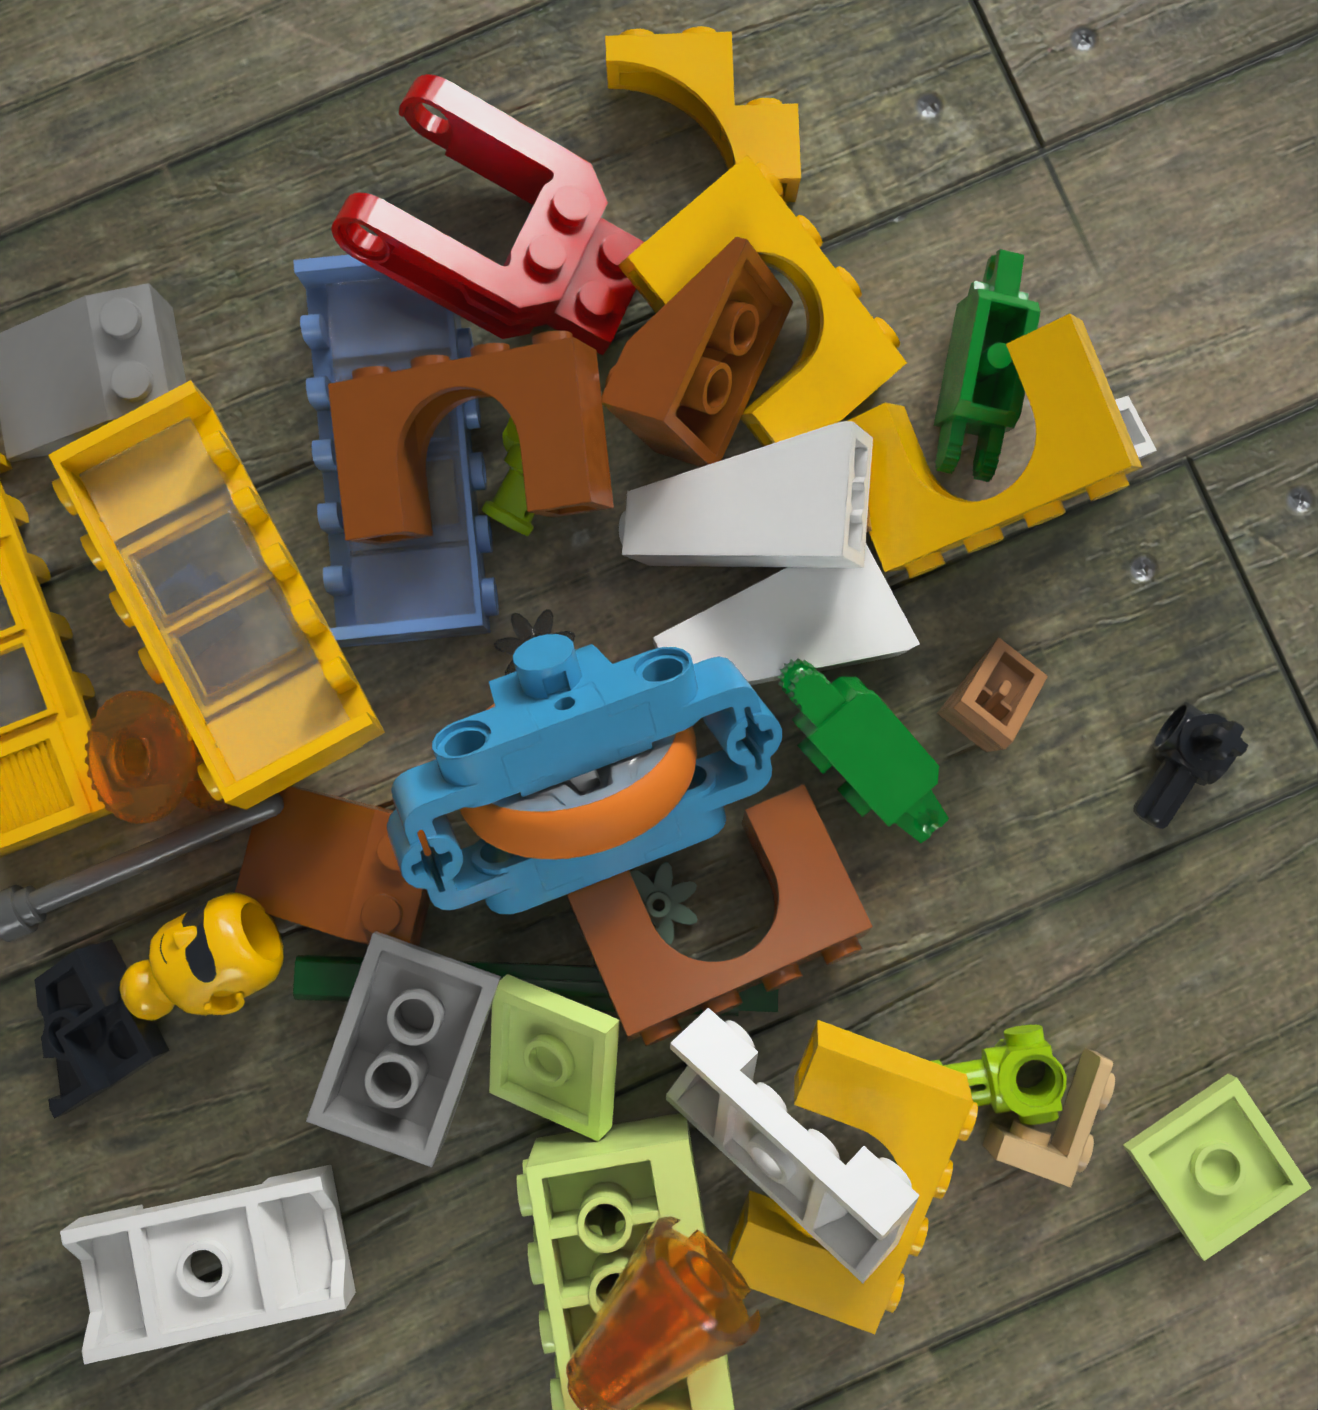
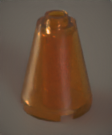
M672 1216L658 1218L647 1229L567 1362L568 1392L580 1410H630L742 1346L758 1332L761 1321L759 1309L749 1317L742 1301L751 1292L745 1278L730 1258L704 1233L697 1229L689 1238L673 1229L681 1220Z

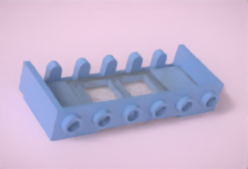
M350 255L293 260L294 273L305 287L308 315L300 317V326L303 339L312 352L314 377L306 378V391L309 403L317 411L319 440L312 441L311 448L314 464L323 474L325 503L317 505V515L320 528L328 534L331 566L323 568V581L326 592L334 596L336 627L330 628L339 647L368 646L491 633L489 616L499 615V602L495 578H485L483 553L493 552L492 530L489 516L479 515L476 492L487 490L486 468L483 453H473L471 429L481 428L479 399L467 401L450 411L439 423L431 437L426 456V474L433 536L372 545L345 541L328 389L329 383L352 379V371L357 368L384 366L391 368L392 372L411 368L410 360L424 355H446L450 357V360L470 357V349L474 347L471 328H461L459 315Z

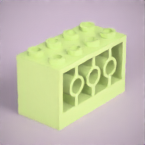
M679 1113L612 1125V1128L599 1142L576 1131L536 1138L529 1159L523 1160V1174L517 1175V1193L522 1216L533 1215L534 1242L528 1243L531 1279L533 1285H545V1310L539 1311L542 1347L545 1354L556 1353V1378L550 1379L552 1410H735L730 1368L688 1120ZM610 1204L617 1209L604 1210L597 1205Z

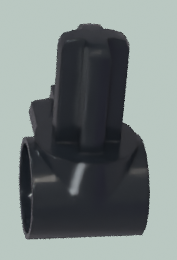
M1187 702L1181 704L1169 716L1156 736L1153 748L1157 750L1155 757L1161 762V765L1133 806V812L1142 821L1159 829L1166 828L1195 783L1203 786L1215 783L1230 768L1236 757L1242 756L1246 752L1248 744L1241 738L1245 728L1240 723L1227 721L1219 715L1205 714Z

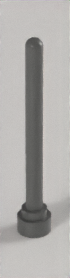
M276 793L247 810L232 806L39 889L33 886L23 888L19 885L0 891V938L6 942H12L31 934L38 929L40 922L46 920L47 912L277 816L284 808L283 797Z

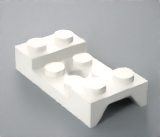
M707 1008L671 1042L670 1049L688 1066L666 1094V1100L858 1280L864 1283L898 1245L920 1195L912 1189L910 1179L897 1164L884 1157L878 1159L865 1146L846 1165L839 1160L840 1157L837 1149L827 1137L815 1129L807 1131L787 1113L785 1103L771 1087L761 1082L753 1083L758 1051L755 1050L752 1039L737 1023L731 1020L724 1022Z
M331 1165L270 1177L262 1184L160 1206L143 1209L141 1204L84 1216L60 1231L62 1245L81 1261L90 1310L82 1347L84 1364L343 1310L347 1308L356 1293ZM207 1250L214 1253L222 1264L221 1279L216 1282H204L198 1279L191 1269L193 1252Z

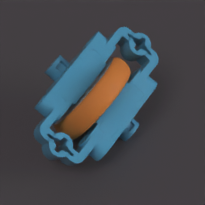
M546 634L534 637L516 649L513 655L516 672L489 681L494 704L483 712L445 726L436 734L432 741V750L436 760L411 768L395 779L391 793L396 809L389 817L387 833L403 878L408 884L416 888L427 889L434 906L442 910H455L485 899L487 906L499 914L523 912L718 834L726 822L724 806L761 791L769 783L772 776L770 757L778 750L782 741V728L779 721L734 663L728 658L718 656L693 664L691 655L684 649L661 647L612 664L593 644L575 650L573 641L567 636ZM703 717L707 727L723 750L696 759L697 747L693 725ZM458 809L468 825L481 837L474 845L463 849L460 848L447 817V813ZM419 830H423L431 851L429 856L424 854L417 835Z

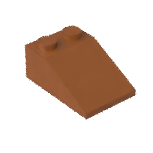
M735 237L626 342L616 365L608 373L605 389L601 396L602 405L654 452L699 467L722 460L794 303L747 239Z
M293 785L278 792L283 797L284 808L277 816L252 826L235 893H241L255 899L262 905L266 914L343 939L369 945L372 934L377 931L419 947L430 904V897L427 889L416 888L408 884L401 874L387 833V823L394 810ZM419 830L417 835L424 854L429 856L431 851L423 830Z

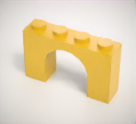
M747 154L618 266L655 313L671 300L735 237L747 239L766 265L780 272L792 283L802 300L806 314V337L803 349L792 368L750 404L741 416L743 423L764 447L840 422L907 362L897 350L900 347V340L894 330L883 319L879 317L873 319L860 302L859 298L862 296V292L856 280L844 268L840 266L835 268L822 252L820 247L823 245V241L814 225L802 215L795 216L780 197L783 194V188L776 175L765 164L761 162L755 164Z
M1069 313L1006 344L1032 407L1036 423V439L1031 459L1021 476L1009 488L994 497L981 501H969L952 494L936 480L929 469L904 406L885 402L848 420L853 421L873 437L868 502L872 531L869 534L884 572L906 569L909 578L922 575L946 564L942 556L944 552L963 544L967 553L981 550L1005 539L1001 528L1025 519L1028 528L1066 513L1063 501L1087 492L1090 501H1094L1118 492L1130 485L1126 474L1143 467L1081 319Z
M817 1020L794 1077V1105L853 1126L874 1136L889 1150L897 1165L910 1179L912 1189L920 1196L898 1245L869 1278L862 1283L772 1198L749 1190L728 1243L725 1279L875 1335L884 1312L893 1313L899 1304L905 1280L904 1274L901 1273L908 1255L917 1257L923 1248L929 1224L928 1218L925 1215L933 1197L941 1200L948 1189L953 1171V1162L949 1160L957 1140L965 1142L969 1138L975 1125L978 1105L976 1102H973L966 1074Z

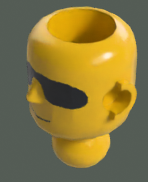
M228 893L213 898L167 922L157 931L150 942L149 960L134 963L125 971L120 981L121 998L131 1014L145 1020H157L169 1014L175 1005L186 1013L195 1015H226L236 1012L244 1006L245 997L267 987L278 976L284 958L280 932L271 915L266 914L262 905L252 897L241 893Z

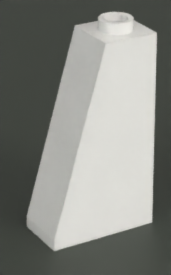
M853 421L837 422L627 491L626 511L622 513L619 521V537L623 545L622 555L649 566L864 568L873 437Z
M866 543L864 568L787 567L653 637V644L656 649L661 647L684 649L691 655L693 664L718 656L728 658L750 685L780 680L777 677L781 674L779 669H783L784 663L788 664L790 659L796 661L797 658L801 661L805 659L820 672L896 657L920 644Z

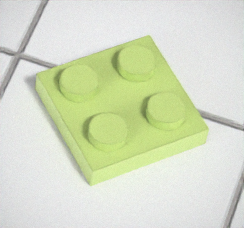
M507 974L499 981L492 1003L489 1093L599 1142L612 1128L620 1020Z
M1226 1074L1123 1144L1195 1254L1204 1261L1311 1189V1186L1238 1078L1230 1074Z

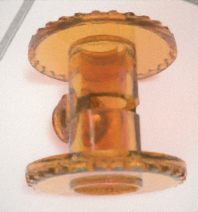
M204 686L208 695L224 688L223 686ZM142 690L125 691L108 699L102 707L98 708L96 717L91 720V729L86 734L88 743L85 744V750L87 751L85 763L89 768L87 776L92 780L91 788L96 790L99 802H103L105 809L111 811L115 817L135 824L155 822L169 815L177 807L183 796L195 806L207 811L219 812L233 806L225 803L224 799L216 801L207 791L197 770V766L204 763V760L194 740L188 741L184 725L175 710L160 696Z

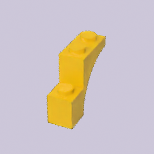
M697 26L688 28L682 33L654 34L647 29L635 28L623 31L620 35L605 36L608 89H626L646 93L665 100L683 110L707 132L721 153L728 170L748 154L755 164L758 162L765 164L776 175L783 188V194L780 195L783 201L796 202L801 180L798 103L782 104L781 101L774 98H758L749 101L746 105H734L732 31L716 32L709 27Z

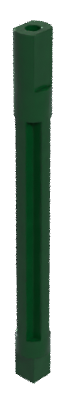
M298 955L294 967V999L349 1002L364 957ZM460 961L501 976L500 980L509 974L597 1011L615 1012L596 966ZM762 982L739 992L743 1003L718 1016L738 1017L739 1011L778 1012L779 988L767 992ZM701 1009L690 1015H701L703 1010Z

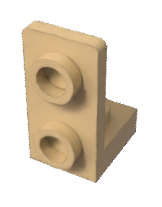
M1087 1048L1083 1050L1051 1144L1049 1143L1051 1133L1034 1125L1022 1124L1019 1120L1014 1119L1011 1129L991 1122L983 1147L997 1161L1071 1188L1076 1172H1083L1090 1161L1094 1146V1139L1090 1131L1097 1111H1103L1108 1106L1114 1092L1115 1076L1111 1073L1113 1061L1098 1052Z

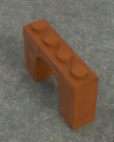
M548 331L532 336V345L510 349V345L506 343L480 344L470 349V357L450 360V357L446 355H424L411 359V368L391 372V368L384 366L362 367L352 371V379L329 383L328 389L345 541L380 545L433 536L426 474L428 446L435 429L450 411L467 401L477 398H495L508 411L516 426L520 442L527 512L554 518L614 508L596 349L572 337L571 332Z
M804 784L745 809L741 824L771 887L774 914L771 928L764 939L742 956L726 961L706 962L689 958L670 947L653 926L629 870L566 894L628 1042L642 1037L645 1046L653 1045L682 1031L678 1021L681 1018L701 1009L704 1012L707 1008L718 1016L743 1003L739 992L762 982L767 992L776 990L801 978L803 974L799 966L822 956L826 965H831L862 950L858 939L864 937L873 926Z

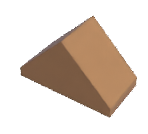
M998 637L937 714L985 752L1005 750L1014 741L1048 676Z

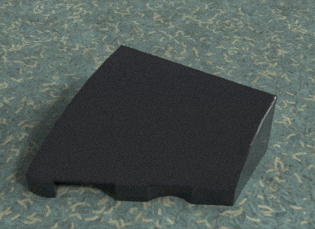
M112 939L74 950L34 979L37 1007L44 1019V1031L41 1036L43 1058H56L60 1095L48 1099L49 1109L54 1119L83 1105L170 1051L155 1021L137 1018L125 1006L121 998L120 981L127 967Z

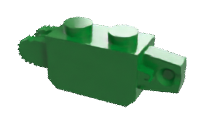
M1003 249L996 251V255H991L987 260L983 282L974 280L970 285L968 296L957 304L933 425L941 427L935 460L936 471L952 474L961 457L965 433L978 436L973 460V479L990 482L997 469L1004 433L1015 428L1021 415L1025 390L1006 344L1038 329L1041 313L1039 303L1028 300L1029 293L1019 291L1024 262L1023 254Z
M799 658L796 661L790 659L788 664L784 663V668L779 669L781 674L777 676L780 679L778 684L800 710L791 720L806 736L797 745L822 774L832 766L841 774L846 781L837 790L862 818L873 810L888 827L893 823L897 824L919 843H923L930 838L932 833L942 827L949 819L931 790L938 784L940 766L881 698L873 690H869L859 678L839 676L830 683L823 674L818 672L805 659L803 661Z

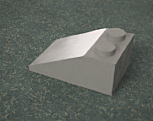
M149 283L85 295L0 333V423L7 460L15 462L49 455L186 383L173 307Z
M375 931L372 934L306 1122L432 1167L445 1143L501 976Z

